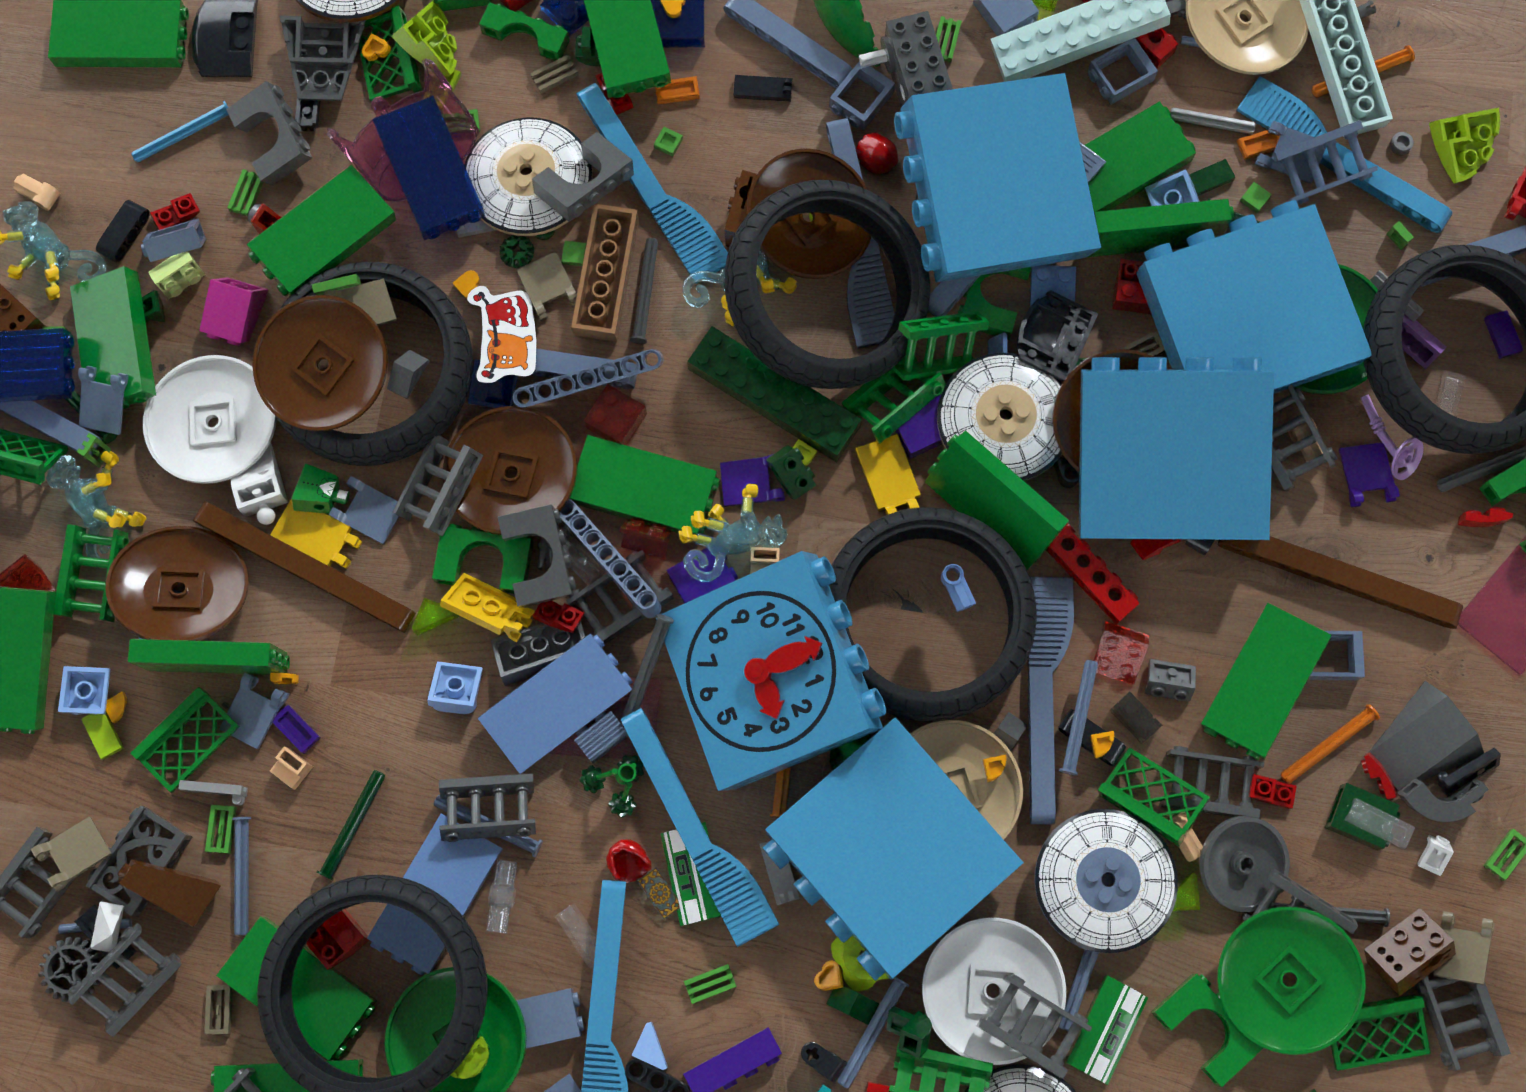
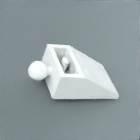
M271 442L264 454L253 466L240 475L231 478V487L237 509L245 517L257 513L258 521L264 525L271 524L275 519V512L271 508L288 503Z

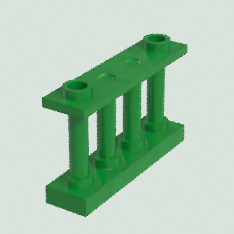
M978 311L900 321L898 330L908 339L904 364L896 365L892 370L902 380L907 381L914 378L935 376L938 372L941 374L955 373L963 365L975 359L972 357L975 335L978 331L988 330L989 321ZM967 333L963 356L953 357L956 335ZM947 335L944 358L933 360L937 338ZM922 338H928L924 361L914 362L917 341Z
M905 357L897 365L904 364ZM891 369L884 375L863 384L841 404L843 408L857 417L861 415L874 426L871 429L876 441L880 444L936 396H939L946 384L942 374L938 372L932 378L929 376L917 378L924 385L913 392L901 382L902 379ZM892 387L896 388L907 398L899 406H896L884 396ZM876 401L890 411L882 420H879L867 409Z
M67 524L55 596L54 615L72 617L74 610L100 613L99 620L114 622L115 617L111 612L106 597V581L79 579V572L81 566L107 568L108 574L115 557L129 544L128 533L114 529L113 537L86 534L87 528ZM84 544L111 546L109 559L83 557ZM83 588L104 591L102 604L75 601L76 590Z

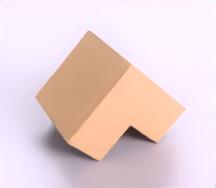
M751 547L750 574L780 561V548Z
M284 746L275 757L278 761L271 768L270 772L295 790L313 766L294 751Z

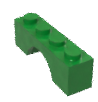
M489 2L479 23L482 34L500 41L513 33H526L533 36L538 42L540 56L554 61L563 57L570 42L568 31L562 26L547 24L540 18L528 17L521 11L509 10L506 6L499 3L493 4Z

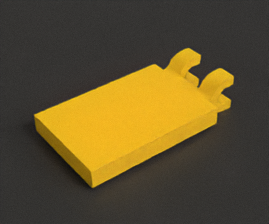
M898 434L886 438L880 444L875 441L855 448L878 511L885 509L886 515L897 512L895 507L904 504L907 505L908 509L920 508L916 498H919L921 494Z
M292 500L288 503L270 534L328 566H331L334 562L346 569L349 567L351 560L339 554L342 547L347 543L359 549L362 544L358 537L350 534L352 530L350 526L325 513L294 511Z
M466 573L461 575L440 602V607L498 635H501L504 631L515 642L521 638L522 634L519 632L523 626L528 628L533 621L531 617L534 614V610L518 607L514 596Z

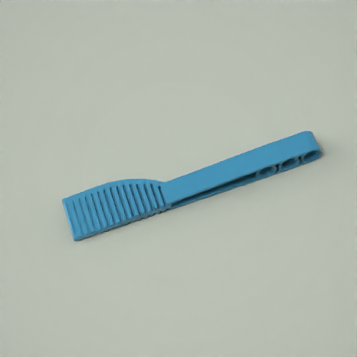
M1261 76L1258 77L1236 109L1237 112L1256 122V124L1261 125V127L1266 128V130H1269L1273 121H1277L1288 128L1312 137L1327 133L1320 119L1304 102ZM1336 143L1335 145L1346 176L1358 173L1359 170L1352 151ZM1326 147L1320 164L1335 172ZM1365 159L1368 169L1377 166ZM1377 166V171L1372 172L1373 177L1360 181L1358 177L1350 181L1433 233H1440L1453 214L1446 205Z
M593 83L577 92L576 94L581 105L598 132L633 160L634 175L629 180L695 284L725 268L728 252L715 231L695 209L664 192L599 86Z
M640 708L621 718L626 732L693 859L736 946L739 947L780 925L761 887L750 871L732 854L711 843L643 709Z
M602 880L581 1092H628V1082L623 1062L611 1041L626 892L625 881Z

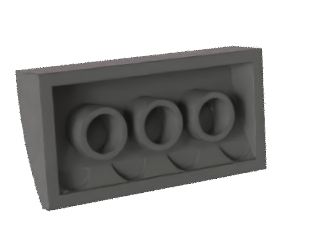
M581 621L573 633L540 623L522 629L519 632L522 634L521 638L517 642L504 635L492 639L491 644L500 677L504 685L507 686L533 677L586 636Z

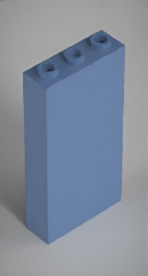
M591 633L478 717V720L520 774L632 690L630 684L633 681L625 671L621 674L616 667L619 663L612 653L609 655L605 653L602 649L605 644L598 635L593 637Z
M441 813L403 878L415 881L434 890L448 900L464 917L503 848L485 838L463 839L456 842L441 841L439 826L447 825V816ZM391 904L386 905L367 937L368 940L372 941L370 946L380 952L386 949L392 953V959L401 964L404 961L412 964L411 969L422 976L425 972L429 974L433 971L446 948L435 931L421 918Z

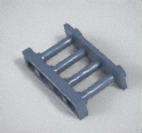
M1361 120L1272 154L1274 162L1281 160L1282 164H1285L1296 196L1288 199V201L1296 200L1299 205L1309 201L1308 196L1358 177L1360 181L1373 177L1372 172L1377 171L1378 168L1377 166L1367 168L1357 139V131L1363 129ZM1342 136L1345 137V140L1348 139L1359 170L1358 173L1348 177L1345 174L1335 145L1337 143L1336 139ZM1323 144L1324 148L1327 147L1338 179L1325 185L1314 154L1316 151L1315 147ZM1302 152L1303 156H1306L1317 187L1304 193L1293 162L1295 159L1294 155Z

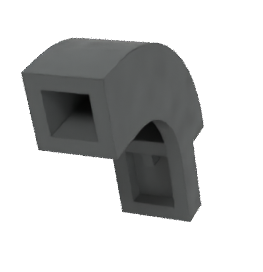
M1474 778L1455 794L1445 798H1438L1430 792L1423 782L1414 779L1398 791L1397 794L1407 806L1417 813L1435 821L1452 822L1464 819L1475 813L1476 811L1470 804L1481 800L1484 793L1489 789L1483 782Z

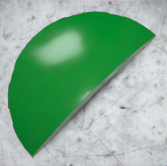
M814 0L815 7L824 26L832 37L848 52L859 58V55L879 50L877 47H874L873 38L875 35L870 22H864L863 20L864 14L859 0Z

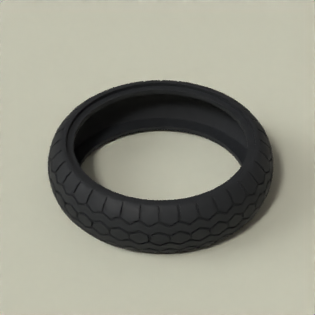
M810 180L792 184L774 192L755 206L745 217L733 237L726 259L724 274L725 296L730 316L737 332L749 350L764 365L780 376L804 386L820 389H843L865 384L887 373L906 356L908 339L898 330L900 321L927 317L930 301L929 271H926L923 267L921 259L922 246L904 217L887 201L869 190L854 184L835 180ZM827 213L847 219L858 225L878 243L891 265L896 283L897 299L895 315L890 329L874 351L859 357L843 359L818 356L798 347L777 329L763 307L756 277L757 260L761 244L773 225L797 214Z
M1449 245L1423 252L1406 261L1384 281L1375 294L1367 312L1363 331L1370 346L1372 356L1364 360V366L1371 388L1386 413L1403 430L1430 446L1464 454L1487 453L1512 446L1526 438V388L1516 407L1501 422L1477 423L1457 418L1435 405L1414 381L1405 361L1401 333L1404 313L1417 288L1426 280L1448 277L1477 283L1497 295L1514 313L1526 337V265L1503 252L1475 245Z
M382 262L346 264L313 277L308 281L309 283H305L295 291V294H292L281 308L295 300L316 295L312 288V284L353 274L359 276L361 285L384 278L389 297L406 301L420 308L439 326L443 338L444 360L438 383L429 399L415 414L396 426L378 432L353 434L336 430L309 431L294 427L278 417L277 419L297 442L323 458L355 466L389 464L410 457L423 450L434 436H441L459 414L466 400L472 378L473 352L466 324L457 307L437 285L426 277L410 269Z
M921 507L897 511L868 524L844 545L832 563L836 582L830 584L829 587L835 602L842 600L846 604L851 585L863 566L884 549L907 540L937 539L947 541L970 551L986 564L998 580L1006 600L1008 631L999 658L984 674L958 688L938 692H925L894 684L882 677L870 666L869 670L862 672L868 689L876 688L881 694L885 703L886 713L904 719L929 722L959 718L985 707L999 697L1013 683L1025 665L1033 645L1037 622L1033 586L1027 570L1015 550L1000 534L985 523L964 513L943 508ZM845 628L850 639L851 645H855L851 638L849 628Z
M391 875L351 877L332 883L310 895L284 919L275 932L264 955L258 980L257 1000L261 1027L268 1046L278 1063L292 1079L309 1092H429L456 1070L469 1053L478 1036L487 1003V972L480 945L472 928L461 913L443 896L429 887L401 877ZM365 902L391 904L421 918L435 931L449 953L455 973L456 1001L454 1012L441 1042L431 1055L417 1067L390 1077L371 1078L356 1076L326 1062L314 1051L303 1036L293 1008L292 984L298 958L309 938L333 915L346 908Z

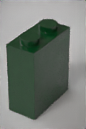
M1345 783L1339 787L1325 828L1375 850H1381L1388 847L1392 840L1390 832L1392 826L1396 825L1399 820L1400 812L1398 810L1400 805Z

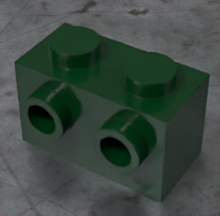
M786 445L767 458L766 462L787 496L796 500L816 486L813 480L815 475L808 466L805 467L802 460L804 457L799 449Z

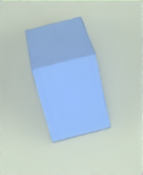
M652 1022L646 1023L632 1056L664 1070L668 1068L654 1025Z

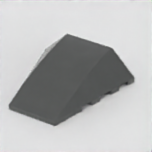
M279 16L298 100L342 101L366 20L344 22V24L304 23L301 16Z
M1426 681L1422 683L1419 690L1411 697L1404 709L1396 716L1393 723L1385 730L1369 751L1385 768L1397 791L1404 788L1414 779L1419 781L1426 780L1438 775L1440 772H1446L1473 761L1484 754L1476 730L1446 694Z

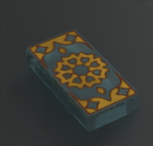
M654 868L637 880L664 920L680 908L677 896L657 868Z

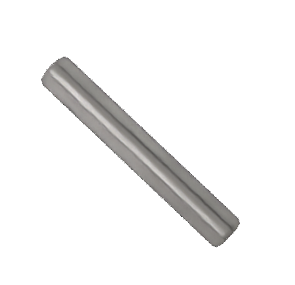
M1174 107L1170 111L1171 118L1175 121L1246 134H1253L1255 131V123Z

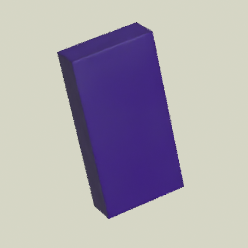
M1507 310L1488 315L1484 318L1499 359L1516 355L1523 351Z
M290 705L282 709L273 720L275 726L303 754L321 738Z

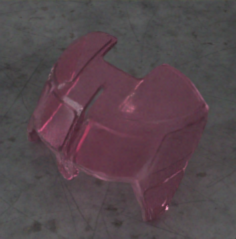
M427 58L422 60L425 70V90L404 97L391 106L383 97H375L371 102V108L376 117L362 128L353 142L340 137L335 129H327V136L349 161L355 164L359 173L384 201H406L419 194L422 189L415 181V177L440 158H446L452 164L458 165L473 150L479 133L476 122L465 105L452 92L451 85L436 64ZM435 121L440 122L441 130L446 129L448 133L437 135ZM405 137L407 139V141L412 145V147L418 152V156H415L413 154V152L403 142L402 138Z

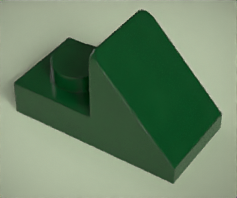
M153 290L142 297L145 322L150 320L165 322L163 302L158 291Z

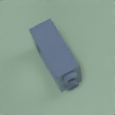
M1133 38L1091 61L1088 76L1100 88L1101 96L1112 105L1153 82L1158 70L1138 41ZM1127 55L1141 77L1115 91L1101 69Z
M859 61L831 95L829 107L834 114L848 118L849 123L853 127H859L864 131L893 95L895 83L871 66L862 68ZM857 77L880 93L864 114L840 99Z
M198 218L148 233L142 241L141 249L143 255L148 257L150 262L201 248L206 241V237Z
M1325 631L1332 635L1330 641H1347L1349 672H1313L1309 680H1360L1364 678L1362 631Z

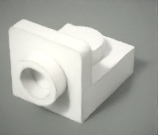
M1428 835V844L1418 861V866L1441 876L1454 851L1450 842L1444 837Z

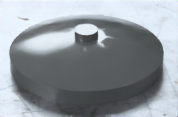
M1238 816L1219 824L1207 837L1200 855V874L1205 889L1217 903L1234 911H1256L1272 887L1268 875L1273 868L1287 877L1289 874V852L1283 837L1271 824L1254 817Z

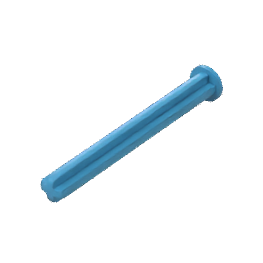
M224 100L223 105L131 153L133 159L138 163L228 116L229 114L226 109L229 107Z

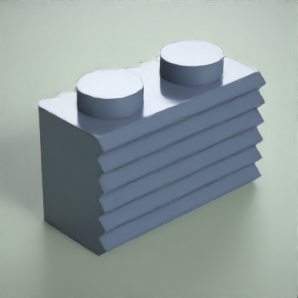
M611 711L608 714L606 712L601 713L594 719L596 722L590 728L585 726L576 733L577 738L574 739L592 764L629 736Z

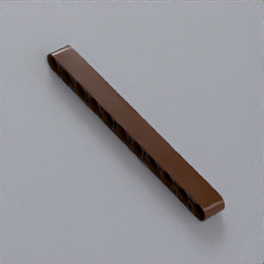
M206 501L203 502L193 518V521L200 526L403 633L406 632L416 615V612Z
M1271 536L1270 540L1218 541V546L1225 550L1439 626L1457 629L1463 605L1450 599Z

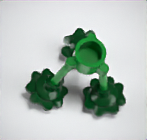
M637 755L631 757L623 756V761L617 763L618 769L613 768L605 773H602L601 768H595L593 765L581 771L582 777H580L579 781L583 784L585 791L590 790L593 794L597 790L603 789L604 784L602 782L606 780V777L612 775L615 776L618 783L625 786L624 791H621L619 795L614 793L608 803L611 813L617 814L621 818H624L626 815L631 816L633 809L637 806L636 802H634V797L628 795L632 787L631 781L637 782L638 776L644 774L642 769L643 763L641 760L638 761Z

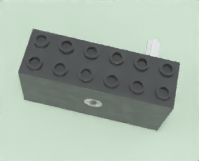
M928 11L886 21L885 36L880 39L881 50L859 55L862 68L885 63L886 69L891 74L892 80L895 83V90L901 107L912 95L953 89Z

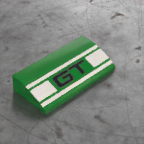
M703 822L702 825L708 835L706 822ZM677 829L661 833L672 890L679 902L680 908L677 909L680 926L721 917Z
M1105 975L1085 1016L1089 1020L1087 1024L1092 1029L1089 1032L1081 1028L1064 1063L1108 1085L1148 997Z

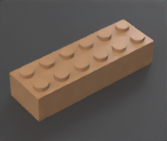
M600 204L594 205L571 325L574 336L617 342L639 224L638 210Z

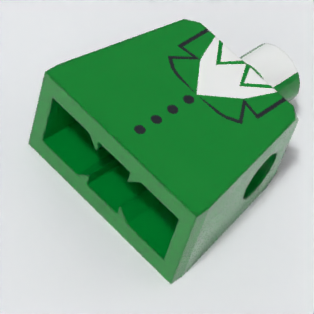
M305 463L291 498L293 510L328 514L335 502L347 504L350 493L349 491L339 489L338 476Z

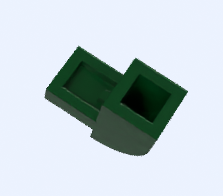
M582 27V35L576 37L575 58L585 65L600 67L591 27Z
M893 1006L888 1013L886 1030L900 1036L899 1050L920 1059L929 1047L932 1028L931 1020L921 1011L913 1015Z

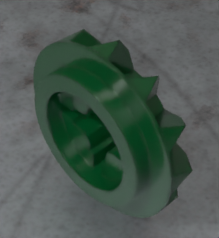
M511 235L507 239L504 238L503 243L499 246L501 260L512 268H520L529 264L534 256V246L530 239L524 236ZM519 244L522 252H517V255L514 257V253L510 249H515Z

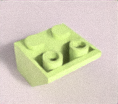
M188 251L169 257L148 272L154 283L168 299L180 295L185 288L198 283L201 277L205 275Z

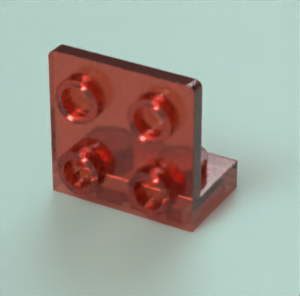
M632 518L620 527L619 532L624 533L621 543L622 548L637 552L643 550L645 554L660 558L666 557L672 532L666 530V526L660 524L650 526L644 524L645 521Z
M26 554L0 573V587L56 592L55 587L42 567Z
M1105 621L1102 628V637L1093 661L1098 663L1096 673L1133 685L1149 646V635Z

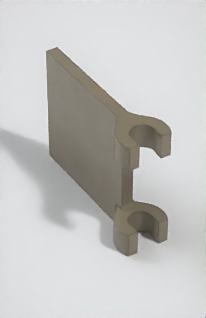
M556 252L516 269L540 321L548 318L543 305L567 295L572 307L575 306L577 293Z
M384 278L343 290L324 292V295L340 297L356 304L367 312L378 326L397 321Z
M90 816L52 840L38 844L31 849L34 857L38 858L40 862L48 858L50 854L61 873L55 874L47 880L56 892L63 889L69 881L112 855Z
M1443 911L1441 928L1454 940L1456 954L1435 969L1433 975L1484 985L1495 923H1493L1492 919L1483 918L1481 933L1453 928L1455 923L1454 913Z

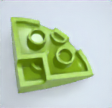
M432 0L398 29L392 37L407 53L426 67L447 77L453 73L457 64V60L454 59V52L457 50L456 40L454 36L447 33L446 25L448 20L439 5Z
M1499 108L1463 114L1429 123L1436 151L1453 183L1471 178L1477 174V170L1482 164L1489 161L1494 152L1492 148L1494 138L1499 135L1500 130Z

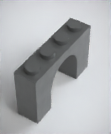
M265 81L226 110L234 127L244 132L250 131L268 118L276 119L279 127L276 144L270 151L252 162L260 181L273 186L311 160L312 156L309 152V144L300 133L301 128L299 124L294 121L291 115L293 111L283 98L284 93L278 85Z
M598 132L581 143L583 159L600 172L595 179L582 184L570 183L549 167L532 178L534 194L568 222L579 217L585 210L597 204L601 198L613 192L616 187L624 181H628L634 175L633 160Z
M550 504L499 516L498 521L503 540L509 541L526 536H540L549 542L553 552L552 564L544 575L513 584L517 606L522 608L573 596L576 583L574 576L569 575L568 567H571V560L569 554H565L563 545H566L564 531L560 532L558 523L561 522L559 509H555Z

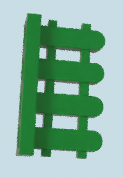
M898 1043L895 1057L896 1062H894L893 1070H898L895 1086L890 1085L889 1092H934L936 1079L945 1081L944 1092H959L960 1084L969 1086L968 1092H984V1089L989 1090L993 1063L929 1049L919 1059L899 1050ZM912 1074L921 1075L919 1091L909 1089Z

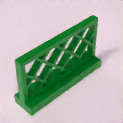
M398 5L391 8L392 12L366 20L364 28L372 27L371 33L374 35L378 31L385 34L383 39L388 42L389 38L393 39V32L395 33L408 22L407 16ZM391 20L392 25L388 31L381 29L385 21ZM361 35L359 51L371 102L410 90L414 93L422 91L415 58L396 42L384 63L378 60L368 61L362 54V48L368 38ZM393 57L400 60L395 70L388 66ZM374 63L381 66L376 76L370 73V68ZM386 69L393 72L388 82L380 79ZM397 76H400L404 79L405 85L394 87L392 84ZM378 82L385 85L382 92L374 94L373 89Z
M0 429V475L41 485L45 481V473L68 452V446ZM19 447L21 448V449H18V450L9 451V449L19 448ZM41 453L40 455L30 456V454Z
M198 687L130 754L136 760H139L170 793H173L179 787L180 780H186L240 726L204 689ZM209 702L213 706V717H201V709ZM213 720L212 733H200L201 721ZM217 720H226L231 727L225 733H217ZM188 721H196V734H184V727ZM172 737H179V750H167L168 741ZM184 737H196L195 750H183ZM200 737H212V746L208 750H200ZM183 753H195V762L191 766H183ZM154 754H162V767H153L148 760ZM167 754H179L178 767H166ZM166 770H178V779L172 785L166 781Z
M1130 747L1106 782L1102 783L1098 789L1101 798L1123 812L1140 818L1156 830L1158 834L1178 847L1184 841V836L1210 800L1208 795ZM1131 755L1140 760L1141 768L1127 770L1126 762ZM1156 770L1160 773L1161 780L1147 783L1145 772ZM1142 772L1145 783L1131 786L1129 775ZM1126 775L1128 787L1118 789L1112 785L1116 777ZM1175 782L1180 785L1181 793L1167 795L1165 784ZM1162 785L1165 796L1151 799L1148 787ZM1146 788L1147 800L1137 801L1133 798L1132 790ZM1196 795L1202 799L1198 806L1187 808L1186 796ZM1182 797L1185 809L1171 811L1168 800ZM1166 800L1168 812L1158 814L1153 811L1152 803ZM1186 813L1188 821L1183 829L1173 823V815Z
M1416 994L1363 1003L1354 1025L1350 1028L1343 1041L1338 1040L1331 1045L1335 1070L1340 1071L1431 1054L1422 1009L1425 1008L1423 998ZM1416 1012L1418 1021L1411 1028L1403 1021L1408 1013ZM1386 1017L1396 1020L1389 1033L1380 1027V1024ZM1368 1021L1373 1025L1366 1037L1356 1031L1360 1023ZM1400 1025L1410 1030L1404 1042L1394 1037ZM1377 1029L1387 1035L1380 1047L1370 1041ZM1354 1033L1364 1039L1357 1051L1346 1045ZM1415 1034L1421 1038L1422 1049L1413 1050L1407 1046ZM1391 1039L1401 1045L1395 1054H1389L1384 1051ZM1370 1043L1378 1050L1372 1058L1366 1059L1361 1053L1366 1045ZM1344 1047L1355 1053L1349 1062H1340L1339 1055Z

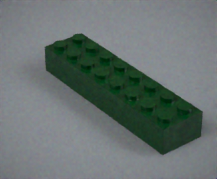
M711 326L687 361L688 370L836 463L861 427V418L813 388L795 383L775 373L756 358L747 347Z

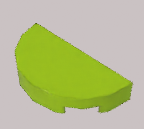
M480 1036L473 1044L467 1056L451 1076L467 1079L475 1077L482 1072L489 1057L488 1044L483 1036Z

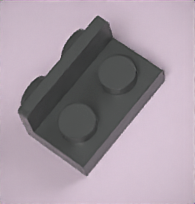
M1150 659L1145 694L1154 697L1176 699L1178 701H1191L1196 685V666Z

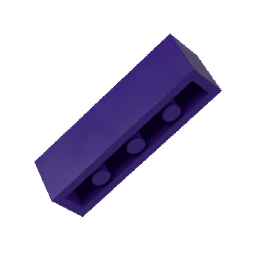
M768 1027L685 1072L683 1075L692 1092H715V1090L722 1086L727 1090L737 1084L736 1079L745 1075L748 1078L759 1072L757 1067L766 1063L768 1067L780 1060L778 1056L782 1052Z

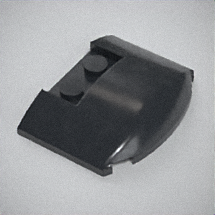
M258 0L203 1V4L196 13L191 30L192 57L197 68L200 70L198 72L201 77L253 76Z
M1050 290L1046 293L1047 296L1041 299L1038 298L1031 305L1021 322L1017 338L1018 358L1020 361L1063 382L1075 368L1098 313Z

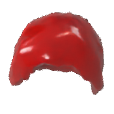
M876 132L866 134L857 144V158L860 160V164L871 173L888 174L898 164L899 159L895 144Z
M631 839L619 840L613 844L606 857L607 867L613 878L618 881H625L626 884L642 878L652 868L651 860L643 847Z

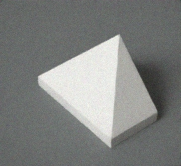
M102 901L99 903L91 949L110 952L117 945L124 911L123 905Z

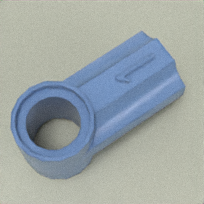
M957 564L946 566L941 574V582L946 587L956 611H963L975 605L976 602L964 578L963 569ZM955 571L958 574V580H948L946 572Z

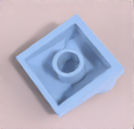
M1186 169L1145 187L1152 206L1199 202L1198 195Z
M437 662L427 699L428 705L442 712L472 713L477 707L476 699L483 668Z
M64 666L58 712L73 715H105L111 669Z

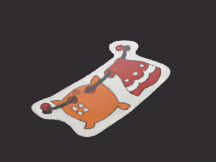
M478 286L471 290L467 300L473 305L480 306L482 311L483 334L477 380L483 383H492L506 375H531L535 371L536 332L532 302L528 294L524 291H513L493 296L485 286Z

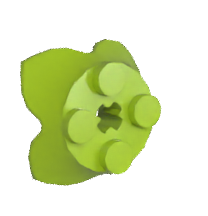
M851 936L845 943H842L837 937L831 944L832 956L835 962L842 967L845 983L852 990H868L873 987L876 981L889 978L884 973L875 981L856 959L860 951L864 952L865 949L854 936Z

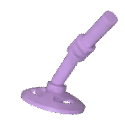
M1369 394L1361 397L1360 399L1370 419L1369 424L1373 425L1371 429H1374L1373 433L1377 434L1393 457L1392 475L1398 480L1408 478L1421 461L1424 448L1423 442L1412 437L1397 448L1385 431L1387 428L1383 426L1384 422H1381L1383 419L1378 416ZM1405 466L1406 469L1398 473V468Z

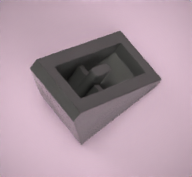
M408 350L394 361L387 389L408 399L427 367L429 359Z
M1008 712L994 732V735L1001 739L1011 751L1027 727V724Z

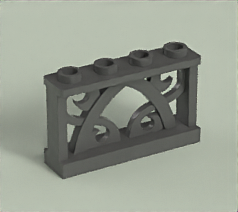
M140 806L133 810L129 816V823L117 833L115 837L116 842L109 848L112 855L104 859L98 868L91 871L88 876L89 881L86 884L87 887L113 904L123 905L124 912L135 917L140 916L149 901L121 884L114 889H107L103 883L107 874L112 873L114 876L108 882H118L120 878L118 872L127 863V852L148 845V859L150 863L171 869L192 839L191 835L145 806ZM145 820H152L154 822L155 833L153 837H149L151 830L148 826L145 832H140L139 827ZM161 826L175 834L172 840L159 837ZM156 845H158L156 852L158 850L162 851V855L158 859L154 857ZM124 889L131 898V901L128 904L114 894Z

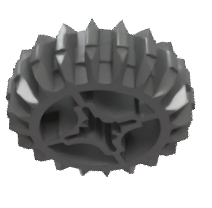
M67 937L65 942L58 940L56 942L57 947H48L51 954L44 953L42 955L46 959V963L39 964L40 967H44V972H40L38 975L39 977H45L40 984L42 986L49 985L45 992L47 994L53 993L52 998L54 999L61 997L62 1002H68L70 993L68 992L69 989L63 987L58 980L67 978L70 984H74L78 980L81 982L84 979V970L88 968V975L97 966L98 960L103 957L102 953L95 954L97 950L91 949V941H82L81 937H76L74 940L72 937ZM77 950L84 955L85 959L76 960L69 951ZM60 960V968L56 971L57 963ZM71 965H75L76 967L72 970V974L68 973L72 969ZM96 980L92 985L99 986L101 982ZM92 985L87 989L90 993L95 992Z

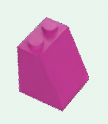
M228 277L211 279L199 331L207 333L206 336L212 339H220V337L227 339V343L240 346L241 343L249 342L268 294V289Z

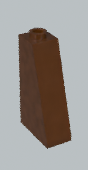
M133 859L129 864L125 863L118 872V876H120L118 879L119 884L193 927L221 887L219 882L214 879Z

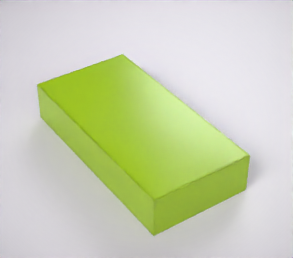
M107 712L105 715L89 714L81 719L100 759L104 760L124 749Z

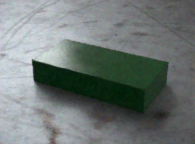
M1226 159L1189 174L1198 196L1232 182L1236 178Z

